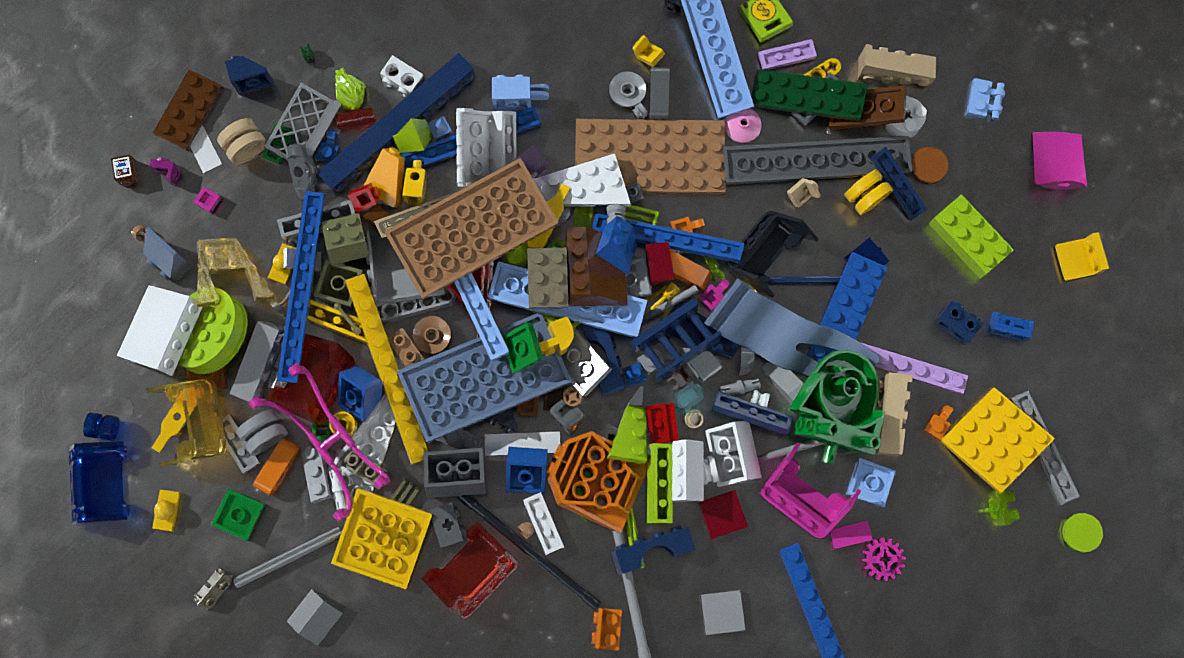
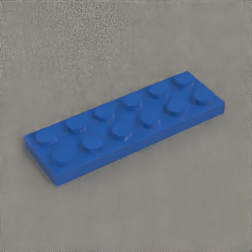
M852 252L820 325L838 330L856 340L888 267ZM811 344L806 355L820 362L826 355L839 350Z

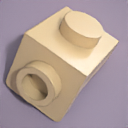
M804 178L787 191L792 203L798 208L812 196L816 198L821 196L817 183Z

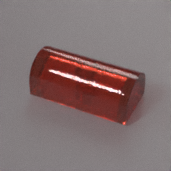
M372 107L335 115L339 129L376 122L374 108Z

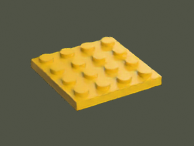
M994 387L942 438L941 443L1001 495L1055 438Z
M357 488L352 501V511L345 521L331 564L407 589L431 521L432 513Z

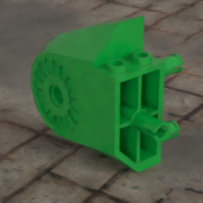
M851 350L831 352L817 364L789 407V410L800 415L795 425V435L826 444L822 459L824 463L834 465L838 448L875 455L876 449L881 445L879 436L885 411L876 410L879 397V380L876 369L869 359L861 353Z

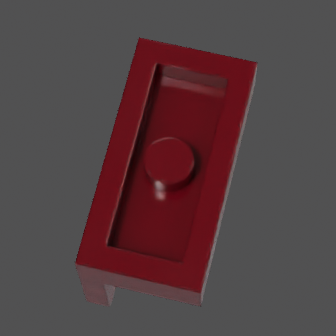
M669 242L647 244L645 246V254L651 286L658 285L660 281L673 280L674 271Z

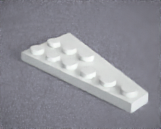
M615 154L533 179L546 202L554 198L561 184L570 187L563 202L565 207H595V205H607L608 207L611 204H622L625 207H631Z
M384 394L367 420L361 424L352 436L356 447L368 459L379 466L383 464L396 426L386 394ZM346 444L336 457L334 463L338 469H342L343 478L348 487L351 501H353L357 488L373 492L375 486L341 465L352 449ZM331 466L327 469L330 490L332 489V482L329 471L333 470ZM331 492L332 499L335 500L334 493Z

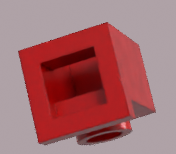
M369 183L357 189H352L348 197L355 211L359 212L376 205L380 200V191L376 186L373 187L372 183Z

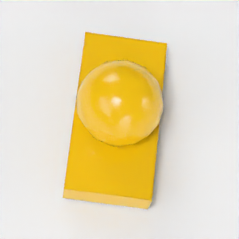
M282 243L278 254L273 258V266L267 278L287 285L293 269L284 268V248L294 247Z
M160 489L158 502L154 507L155 517L152 529L174 532L181 492Z

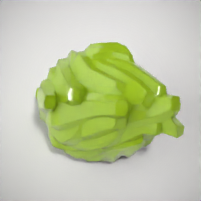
M344 68L336 70L335 91L337 101L341 103V107L345 110H359L364 99L365 84L354 76L347 74Z

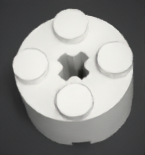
M906 96L905 122L885 124L887 132L892 137L909 136L911 138L915 136L926 120V108L917 99Z

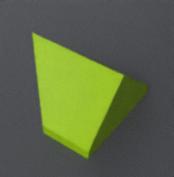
M411 118L393 138L401 153L423 151L431 140L432 133L427 120Z

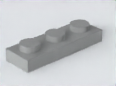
M229 414L213 424L243 474L261 464L256 455L251 456L245 448L248 441H241L238 437L236 430L239 427L232 415Z
M313 444L301 448L310 502L315 504L332 498L325 460Z

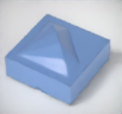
M444 115L428 123L436 141L452 133Z

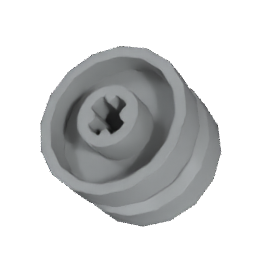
M273 409L265 410L253 416L236 430L241 441H248L245 448L251 456L270 449L288 434L282 423L276 424L279 418Z

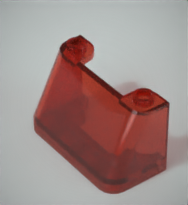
M305 333L301 366H304L311 373L329 410L332 409L338 397L339 372L354 367V358L339 343ZM299 374L298 384L287 383L285 388L275 386L266 399L282 406L292 414L317 425L324 423L327 418L305 374Z
M478 521L467 530L466 538L469 542L442 570L439 567L430 568L421 578L437 597L461 619L470 617L518 565V561Z

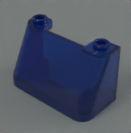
M123 441L74 443L69 448L72 526L128 520L130 505H126V501H124L122 462L124 458H127V446H124Z

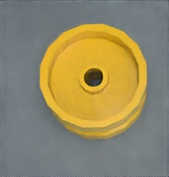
M877 169L859 179L844 194L849 202H855L862 198L855 205L856 211L861 216L878 205L894 190L888 182L878 185L883 176Z

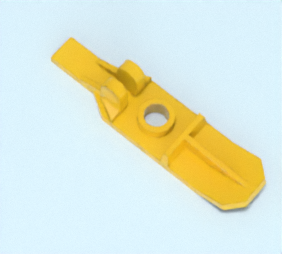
M561 184L555 197L547 201L557 221L564 211L563 202L570 190V187ZM554 228L528 241V246L530 248H544Z
M197 382L187 384L162 421L161 433L151 447L152 449L161 453L170 438L179 434L196 405L205 395L204 386ZM177 414L181 415L179 420H175Z

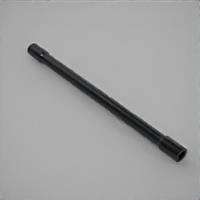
M472 495L458 496L457 499L470 510H473L580 598L591 610L595 611L601 601L590 592L584 590L483 507Z

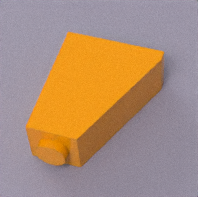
M390 147L382 149L364 185L372 183L373 187L376 186L380 191L379 199L395 208L399 207L402 203L405 157L400 155L401 152Z

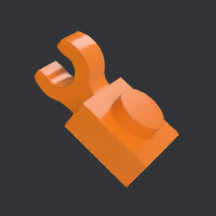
M689 216L670 222L672 229L692 233V229L705 226L703 218L690 222Z
M946 405L942 408L939 415L932 414L923 431L939 441L942 440L951 425L946 420L952 413L953 408Z

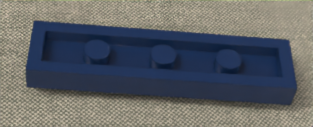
M887 147L869 157L875 168L883 176V180L888 182L894 189L892 194L910 220H913L927 210Z

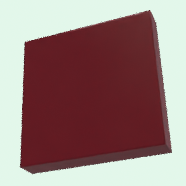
M736 490L698 502L710 539L748 527Z

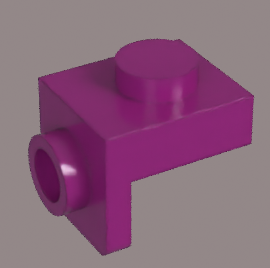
M166 158L151 159L150 167L155 172L167 173L166 180L171 185H175L176 180L180 176L179 167Z

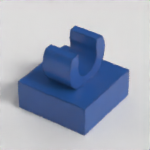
M640 362L622 368L628 387L647 380Z

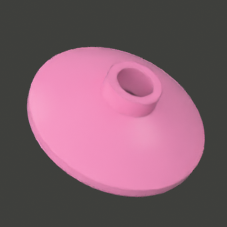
M752 109L728 115L725 119L726 134L735 142L749 143L760 134L761 120ZM746 121L747 125L744 126L740 122Z

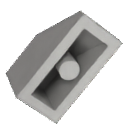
M683 348L680 350L679 354L683 356L684 354L689 352L690 349ZM707 351L702 352L687 363L701 383H704L722 369V362L716 354L713 356L711 352Z

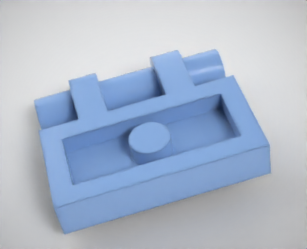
M974 78L972 80L966 115L985 118L987 112L992 113L991 119L999 120V115L1003 109V106H1001L1002 98L1005 97L1006 92L1004 90L1005 84L998 83L997 89H991V81ZM990 97L995 98L994 105L989 104Z

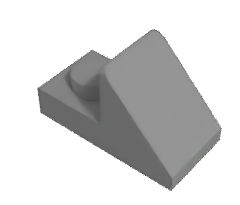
M661 342L654 345L652 350L663 364L673 359ZM646 354L637 358L647 375L657 370Z

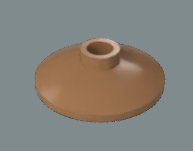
M427 316L416 323L412 332V338L415 346L420 351L426 354H436L448 346L451 339V331L443 319L437 316ZM434 333L436 337L435 339H429V335Z

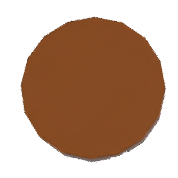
M923 147L912 156V174L918 181L933 184L940 181L946 175L948 159L940 149Z

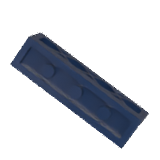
M718 392L712 406V411L747 421L787 435L790 430L792 416Z

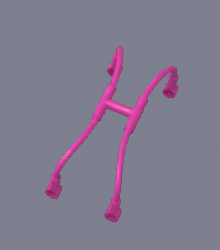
M296 363L288 371L293 377L298 374H305L321 407L329 418V422L336 430L333 435L321 443L317 436L302 421L282 406L264 398L260 399L259 396L254 397L248 403L253 410L265 405L279 410L299 425L308 435L307 438L325 462L332 467L343 488L347 509L344 510L342 508L333 515L336 521L339 522L350 516L352 501L346 482L334 463L335 460L327 451L331 445L342 438L349 448H352L367 465L381 476L373 482L377 489L388 485L390 478L356 447V443L345 428L331 414L311 373L304 366Z

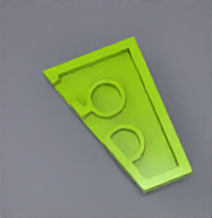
M631 405L625 408L618 432L612 443L611 451L608 454V459L644 464L647 461L646 408Z

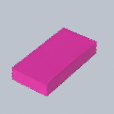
M868 521L834 528L829 532L834 549L873 540Z

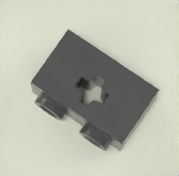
M449 503L429 510L432 513L431 519L440 548L443 549L465 541L464 537L467 535L464 525H460L458 518L461 517L458 506L454 507L453 503ZM446 520L454 522V525L451 526L452 530L444 528V525L447 524Z

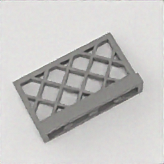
M300 83L264 148L288 161V150L284 137L294 134L297 144L305 145L307 155L313 157L339 111L341 103L336 100L333 101L307 85ZM302 89L310 93V100L300 101L299 93ZM323 100L328 103V106L324 110L317 111L315 101ZM312 102L315 112L304 114L302 105ZM300 106L302 115L292 118L290 114L291 107ZM316 115L317 125L308 127L306 117ZM303 118L306 128L295 130L293 121ZM291 122L293 131L282 134V123ZM307 131L308 141L299 143L297 133ZM281 138L284 147L275 149L270 144L273 139Z

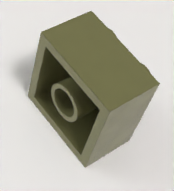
M359 213L321 222L331 265L369 256Z
M326 260L314 297L318 301L332 305L338 302L342 308L354 311L355 308L345 280L365 273L363 270L340 263L331 265V262Z

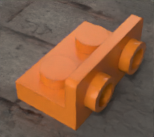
M598 608V612H594L593 624H597L596 632H592L591 644H595V649L619 650L622 610Z

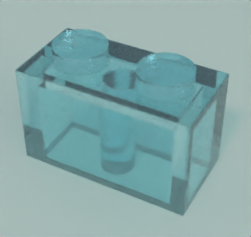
M691 382L676 393L671 402L674 403L678 411L684 416L689 410L701 403L704 398V391L699 384L695 385Z

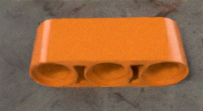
M670 250L674 278L691 287L696 285L698 290L705 291L712 272Z
M282 438L255 479L253 487L268 496H272L298 456L301 447L286 438Z

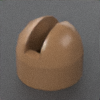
M142 225L135 226L132 230L133 237L140 242L145 241L147 228Z
M529 522L522 523L517 527L520 534L526 540L534 533V526Z

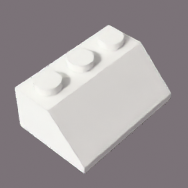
M737 421L705 430L710 455L713 456L717 468V487L762 478L749 422Z
M673 441V502L704 501L703 441Z

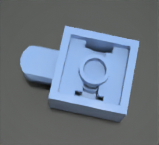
M498 75L492 77L494 111H522L531 107V100H547L549 98V86L547 84H530V77L525 75H516L515 77Z

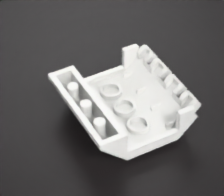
M457 108L458 187H467L516 160V112L477 111L472 108Z

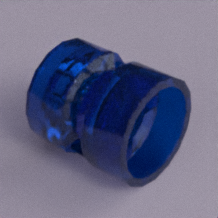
M89 412L84 421L83 434L88 438L97 439L100 437L102 440L114 441L119 433L120 419L118 416L105 415L103 417L102 414Z

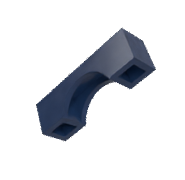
M581 324L585 339L589 343L596 344L602 348L607 357V364L612 369L599 383L602 397L624 391V385H627L625 374H621L619 369L622 366L619 355L615 356L614 349L616 348L614 337L610 338L607 330Z
M680 525L671 528V533L665 535L663 531L652 534L653 539L647 541L645 537L634 540L635 545L627 546V543L616 546V551L611 552L618 575L640 569L644 554L652 547L662 548L672 557L696 550L689 527L682 529Z

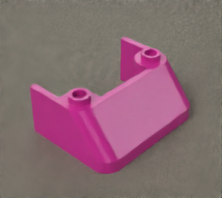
M797 442L761 489V495L816 538H824L850 511L861 490L858 488L849 499L839 493H833L828 498L823 496L796 475L800 470L798 461L793 458L800 446Z

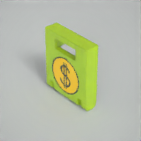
M749 0L745 2L746 8L743 4L738 6L740 13L761 43L793 25L792 19L779 0ZM779 19V26L769 31L766 30L765 26Z

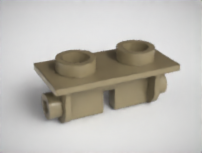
M221 568L218 571L216 570L207 581L211 584V587L209 588L204 584L198 593L195 594L196 598L194 601L197 603L196 605L209 610L216 603L220 595L229 588L234 578L228 576Z

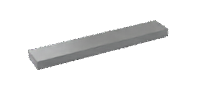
M1029 390L1010 398L1011 402L1049 433ZM1053 441L1038 456V459L1060 504L1063 505L1079 498L1080 495Z

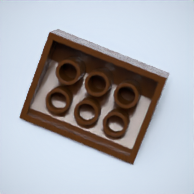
M586 227L566 228L565 247L567 248L569 306L628 305L625 273L596 255L603 233L601 231Z

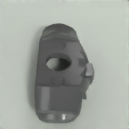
M292 144L287 147V159L294 189L298 197L304 199L305 191L315 192L314 183L317 182V170L313 163V158L307 155L306 147L303 144ZM297 166L303 170L302 177H298L295 173Z

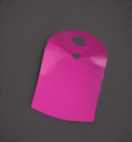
M1034 132L1033 149L1036 184L1053 190L1087 187L1082 134Z

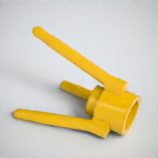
M671 283L668 286H663L653 295L644 298V300L648 302L662 293V298L650 308L654 310L663 301H668L682 292L677 285ZM673 307L665 311L660 321L668 316Z

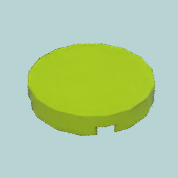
M1077 513L1064 522L1062 535L1064 541L1072 550L1090 552L1100 545L1103 538V529L1100 522L1094 516L1087 513Z

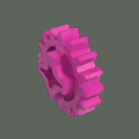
M880 538L879 542L876 539L872 540L873 546L871 544L866 545L869 550L862 552L866 555L862 562L867 563L864 569L871 570L868 574L869 576L876 574V580H880L882 576L883 581H888V576L891 579H895L894 573L901 575L899 568H905L901 561L905 560L906 557L901 556V553L904 552L903 549H897L899 543L892 544V539H888L885 542L884 538ZM878 547V552L875 556H872L873 551ZM888 547L895 553V555L889 552ZM880 557H887V561H880ZM894 562H896L894 568H893L891 571H889V570H890V566H891ZM872 563L879 567V571L874 568Z

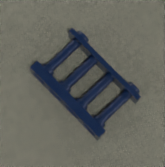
M694 298L631 340V348L634 352L644 351L659 372L656 374V381L658 383L662 380H668L673 376V372L708 348L713 349L720 343L722 333L718 331L712 335L697 315L698 303ZM686 318L691 319L706 338L698 346L681 325L682 321ZM671 328L676 330L690 348V351L683 356L679 354L665 336L666 332ZM655 339L663 344L675 360L667 367L664 366L650 347V343Z

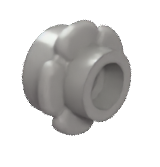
M640 102L634 106L633 112L638 119L643 118L645 120L649 113Z

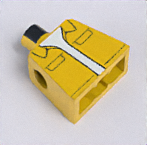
M414 160L412 168H406L402 195L406 206L415 207L426 203L428 176L424 169L423 161Z

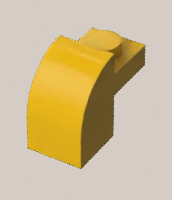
M568 316L549 323L548 331L551 339L539 343L542 354L545 356L556 352V349L559 356H561L569 349L574 337V331Z

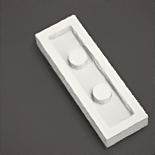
M541 492L524 499L523 502L545 554L547 555L563 548V543Z

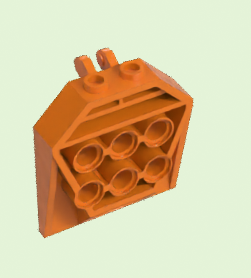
M593 431L568 439L563 445L559 444L555 454L552 456L555 463L551 462L547 467V473L550 474L548 482L557 505L621 534L646 475L647 461L644 464L608 459L607 457L613 442ZM591 452H596L599 460H593L590 455ZM612 462H617L620 465V470L613 469ZM583 470H589L591 478L584 477ZM605 479H609L612 482V488L605 486ZM576 487H580L583 489V496H578L576 494ZM597 497H602L605 500V506H600L597 503Z

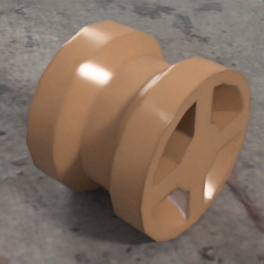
M570 387L565 390L563 401L567 407L575 408L581 404L582 395L575 387Z

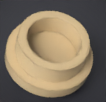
M691 409L686 413L685 423L688 427L698 428L703 424L704 418L701 411Z

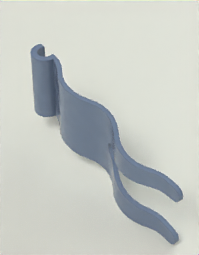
M740 279L735 281L704 322L717 332L720 331L724 338L754 351V353L767 361L810 376L819 362L797 351L796 346L799 343L820 345L836 350H851L861 353L869 359L872 365H876L879 362V356L854 338L795 314L771 299L757 293Z

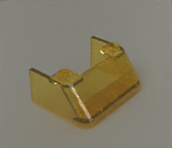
M212 380L181 381L146 389V393L166 392V396L171 402H183L189 440L183 441L177 446L178 459L159 463L160 467L174 466L220 456L226 451L227 443L217 389Z

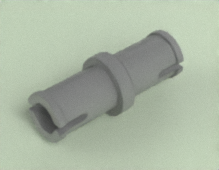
M758 377L746 381L738 380L736 383L720 386V391L730 396L737 394L741 396L745 392L761 389V384L758 382Z

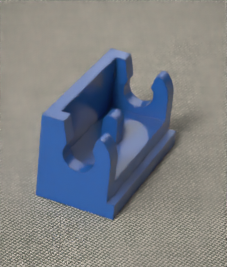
M992 312L988 333L1027 341L1032 338L1034 321Z

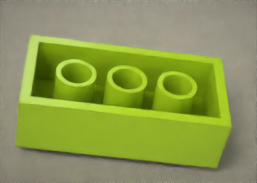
M962 194L929 223L979 279L984 277L1014 250Z

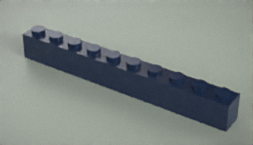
M458 53L319 170L317 174L334 194L343 191L347 187V183L357 179L361 175V171L375 163L382 149L390 148L395 143L393 136L411 118L428 119L433 110L437 107H442L446 103V99L451 95H456L464 84H469L475 76L474 68Z

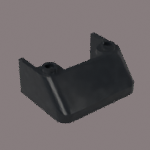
M768 211L758 220L741 242L744 243L741 262L726 261L725 267L730 273L748 284L756 292L773 298L775 294L767 286L769 278L765 275V272L785 247H798L804 238L815 242L819 239L804 220L775 211Z

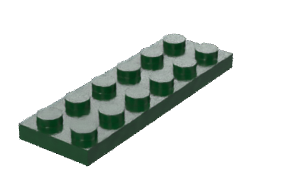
M757 69L751 98L754 107L861 122L868 84Z

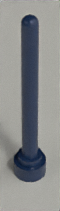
M841 276L768 277V284L838 283Z

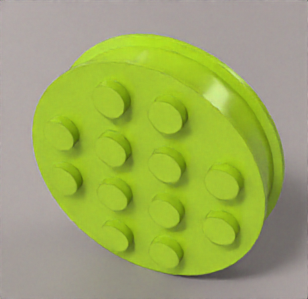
M213 287L201 289L190 295V297L204 303L178 361V365L196 374H209L229 363L239 351L247 331V313L243 304L225 291Z

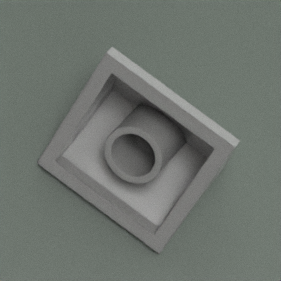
M311 589L287 622L299 635L319 646L343 612Z

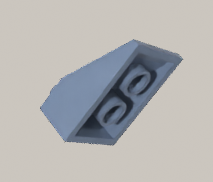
M149 227L146 229L143 251L148 257L146 261L153 268L158 266L162 270L160 274L167 281L171 278L174 282H177L192 266Z

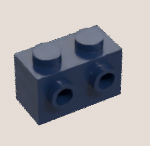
M954 301L949 302L934 321L964 345L972 340L983 325L978 316L968 313L964 310L962 304Z

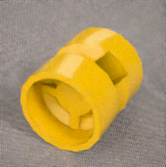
M344 411L334 414L333 416L338 419L352 438L359 428L357 419ZM329 422L332 433H335V428Z

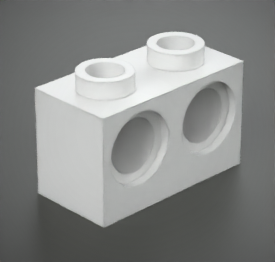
M393 55L380 72L382 82L390 88L393 86L398 89L397 91L404 97H407L425 82L422 73ZM391 72H398L396 76H390ZM407 81L414 82L411 86L405 85Z

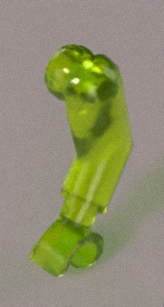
M705 256L710 270L713 271L712 280L716 282V275H719L721 281H723L725 275L719 271L716 258Z

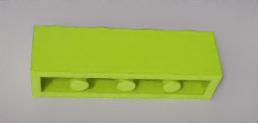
M653 443L647 445V523H673V444Z

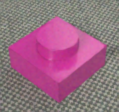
M203 187L194 203L212 213L221 197Z

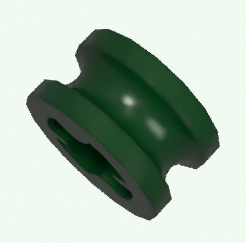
M306 44V47H300L305 62H308L309 59L315 60L309 44Z

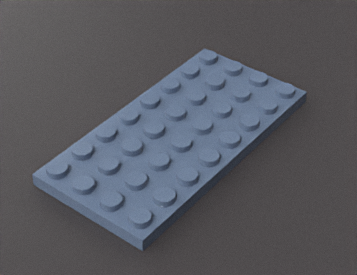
M536 313L498 329L501 336H504L521 325L532 322L539 343L551 339L542 313ZM480 337L397 371L427 443L572 382L557 349L551 355L545 356L543 354V360L519 373L512 374L507 355L491 361Z

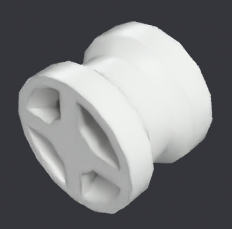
M754 390L751 403L767 408L770 394H762L758 390Z

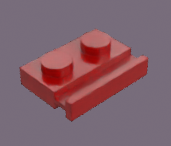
M674 403L646 406L650 444L678 441Z

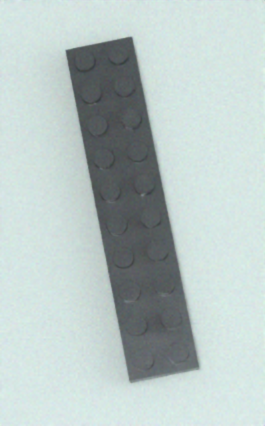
M909 136L723 147L725 185L798 181L802 178L814 180L863 177L876 169L869 157L884 147H887L903 173L911 174L913 170Z

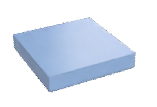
M858 458L846 495L851 496L859 488L861 492L857 499L884 508L896 470Z

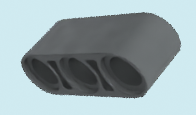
M651 67L649 119L668 120L670 68Z

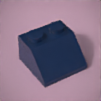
M233 56L225 61L230 82L239 95L275 85L266 67L244 56Z

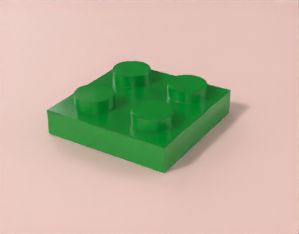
M527 322L502 336L509 351L507 358L512 374L519 373L544 359L532 322Z
M228 489L211 525L249 541L265 504Z

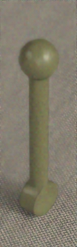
M335 303L334 309L339 310L353 328L354 333L359 335L361 333L360 328L356 327L341 308V304Z

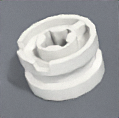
M712 455L707 456L706 459H703L704 485H707L708 482H718L714 458Z

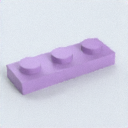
M810 39L760 51L758 57L762 70H771L816 59L817 54L813 41Z

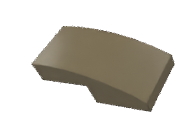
M352 449L341 464L373 486H375L373 482L381 477ZM373 462L382 471H384L385 473L387 472L386 469L382 468L381 466Z

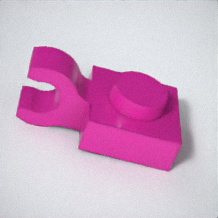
M724 279L716 288L711 284L698 299L709 310L713 311L724 297L722 293L730 286V282Z

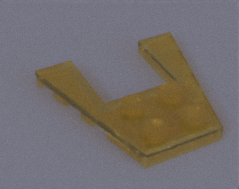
M236 238L198 240L197 307L213 306L218 303L210 274L245 272L255 302L274 300L275 293L269 290L267 287L268 283L263 277H260L256 266L248 260L247 253Z

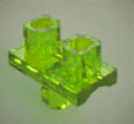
M992 491L994 499L988 500L990 508H985V513L991 512L992 519L998 518L1000 526L1012 524L1011 522L1019 520L1018 510H1008L1007 506L1008 502H1014L1016 499L1014 491H1004L1001 495L997 491Z

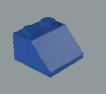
M616 216L604 227L596 251V255L626 274L629 273L637 247L633 226L619 216Z
M358 365L339 372L337 406L359 421L365 422L382 399L383 382Z
M508 448L506 492L534 494L541 492V494H545L548 449Z

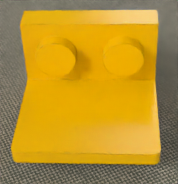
M1099 232L1092 233L1084 239L1055 245L1065 281L1101 274L1109 269Z

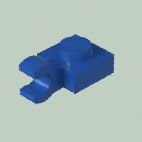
M328 130L326 143L320 142L316 156L318 162L328 164L338 155L340 147L335 145L338 137L336 131Z

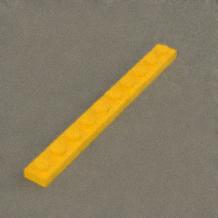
M365 274L347 279L345 283L380 380L383 382V388L410 463H417L424 460V452H428V449L397 373L399 369Z

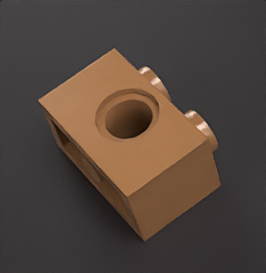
M403 328L388 337L390 345L405 367L424 360Z

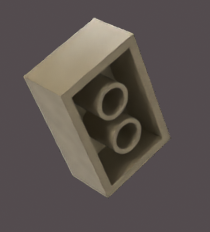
M567 248L527 249L529 309L568 308Z

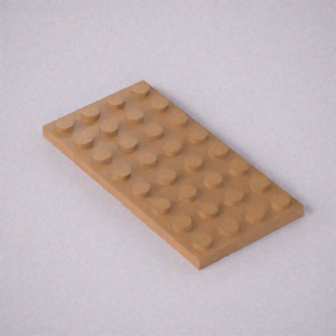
M576 119L575 166L615 154L625 186L638 182L642 193L725 194L723 158L725 120Z
M519 158L384 232L423 300L559 225V222L523 161Z

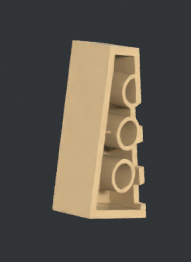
M866 44L859 57L858 79H863L866 82L878 80L883 83L900 82L902 85L915 83L919 86H928L936 78V57L917 53L908 56L905 51L898 50L892 53L888 52V48L880 47L879 50L872 49V45Z
M889 372L879 380L880 397L877 401V410H884L885 416L879 436L881 445L876 449L875 454L899 457L903 453L905 428H902V424L906 423L908 415L905 405L910 400L911 392L908 391L907 385L908 382H912L913 375Z

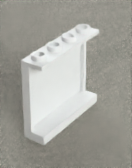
M148 285L117 356L172 376L204 303L187 295Z

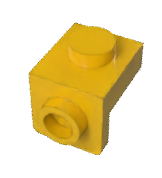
M644 35L632 47L637 59L652 67L665 55L663 49L651 44Z

